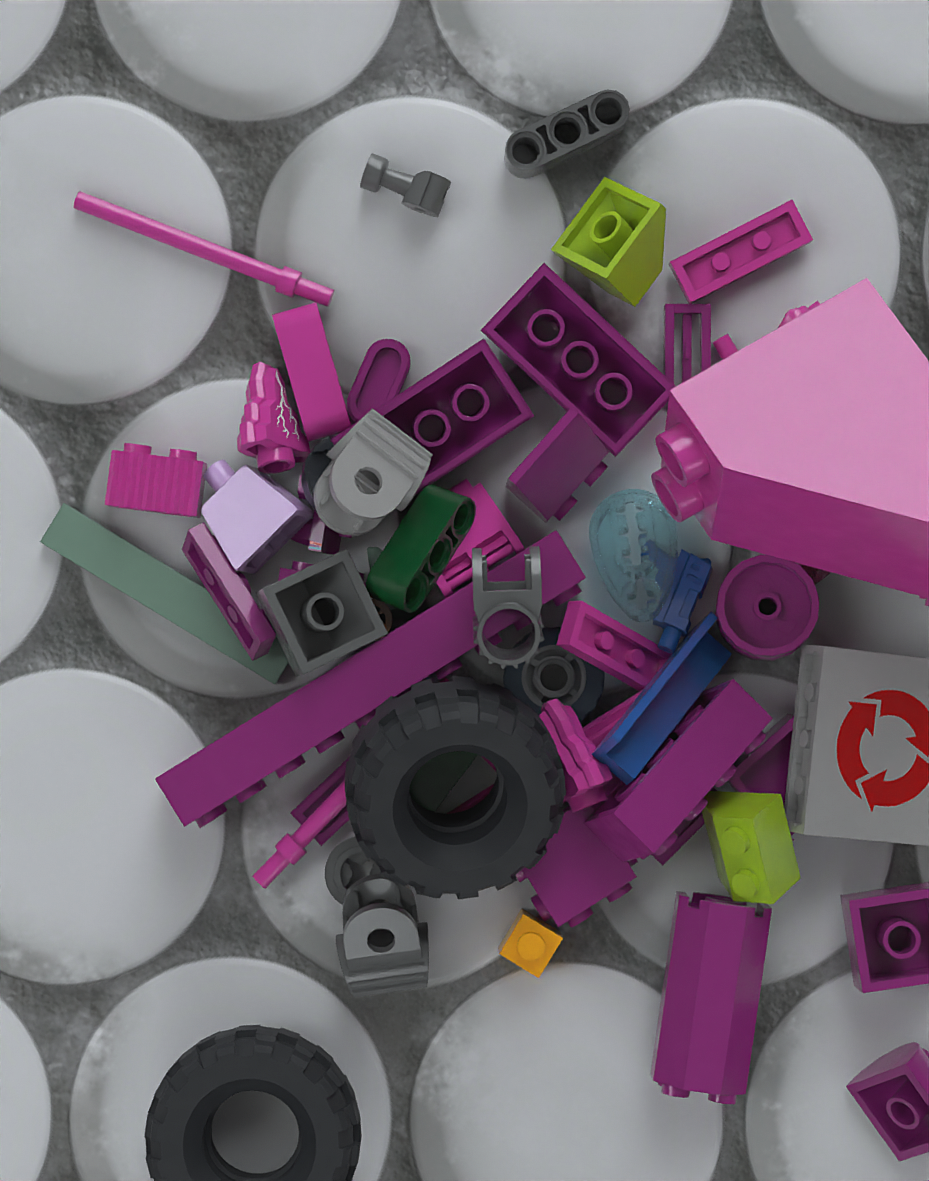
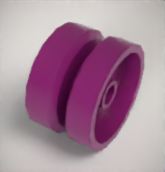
M761 554L741 561L727 573L717 595L715 615L718 619L716 622L722 638L735 652L751 660L775 661L790 656L807 641L818 620L819 596L813 579L799 564ZM762 599H768L770 606H776V611L772 615H764L759 611L758 607Z

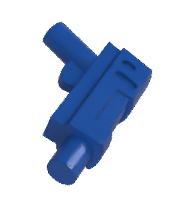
M649 542L640 556L659 570L655 578V587L659 591H664L653 618V625L663 629L657 647L667 653H674L680 637H686L691 626V616L698 599H701L713 568L709 558H698L692 553L681 549L676 561L654 543Z

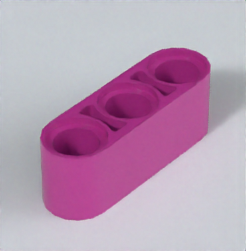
M317 303L272 314L308 442L341 433L351 426V422Z

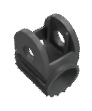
M539 546L529 547V554H524L525 581L487 582L486 555H482V549L472 548L473 605L476 616L473 617V640L479 646V655H485L489 660V664L493 662L501 664L502 669L506 665H513L517 669L518 664L524 661L530 663V657L534 653H539V642L544 641L542 633L544 625L540 615L542 608V584ZM502 609H516L525 613L533 622L532 631L528 639L520 646L512 649H502L492 645L485 638L482 630L486 620L493 613Z
M382 874L369 875L353 883L343 898V934L336 935V947L346 984L354 998L427 987L429 974L427 922L419 923L416 900L410 887L407 884L405 886L400 883L396 885ZM375 899H384L391 903H375L368 905L371 901Z

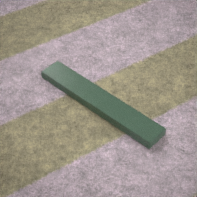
M66 503L62 504L40 542L271 683L276 684L289 664L277 637H275L268 654L252 661L206 588Z

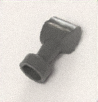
M373 153L370 155L362 175L360 188L376 193L383 186L404 196L401 202L404 206L419 213L439 217L444 204V198L451 185L450 180L431 171H422L413 176L388 169V159Z

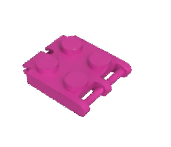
M467 478L448 489L471 498L476 505V515L469 532L436 582L445 598L454 594L453 589L472 578V548H481L482 555H486L487 572H489L488 568L514 551L518 554L525 550L523 544L481 482L472 487Z

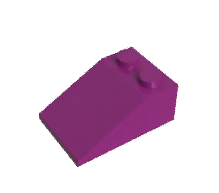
M571 407L508 477L505 487L545 523L552 516L561 521L578 501L572 496V493L583 481L591 487L608 468L602 460L609 451L579 412Z

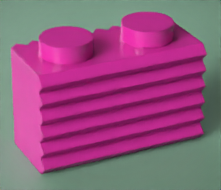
M124 443L123 451H111L105 497L106 506L200 518L205 488L203 476L207 470V464L203 461H197V452L170 449L169 457L151 455V446Z

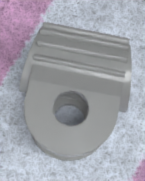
M371 409L326 454L332 461L318 479L314 489V505L319 517L330 529L343 535L357 536L371 531L395 508L399 511L405 509L419 488L433 454L377 411Z

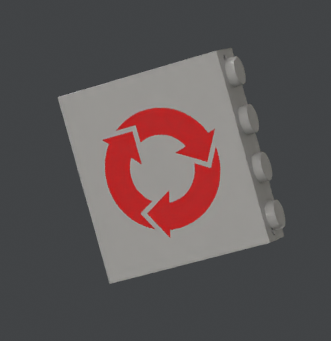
M802 644L784 803L790 832L803 835L929 846L928 658Z

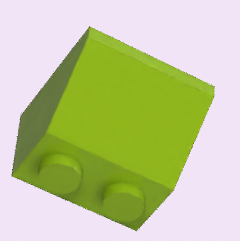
M709 791L704 796L708 803L702 810L718 878L733 901L774 904L801 879L781 794Z

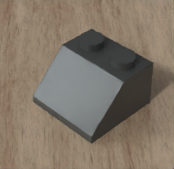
M348 549L255 592L296 677L311 672L388 634Z

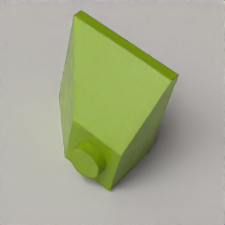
M604 177L551 250L607 293L636 307L663 270L666 208L661 203Z

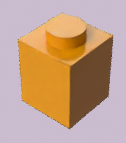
M521 909L500 943L498 950L501 956L539 978L563 937L560 931L526 910Z

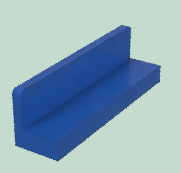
M712 611L687 634L675 652L670 655L592 753L599 762L606 764L609 770L626 785L636 778L732 655V653L707 633L718 619Z

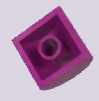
M911 1042L895 1048L875 1060L856 1075L846 1086L899 1162L929 1152V1052L917 1042Z

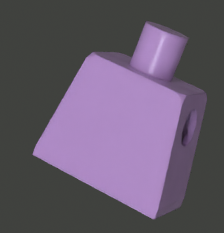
M219 460L212 464L204 473V479L216 493L202 506L201 513L231 565L237 571L255 574L314 515V512L270 475L258 471L256 467L244 465L235 473L225 460Z

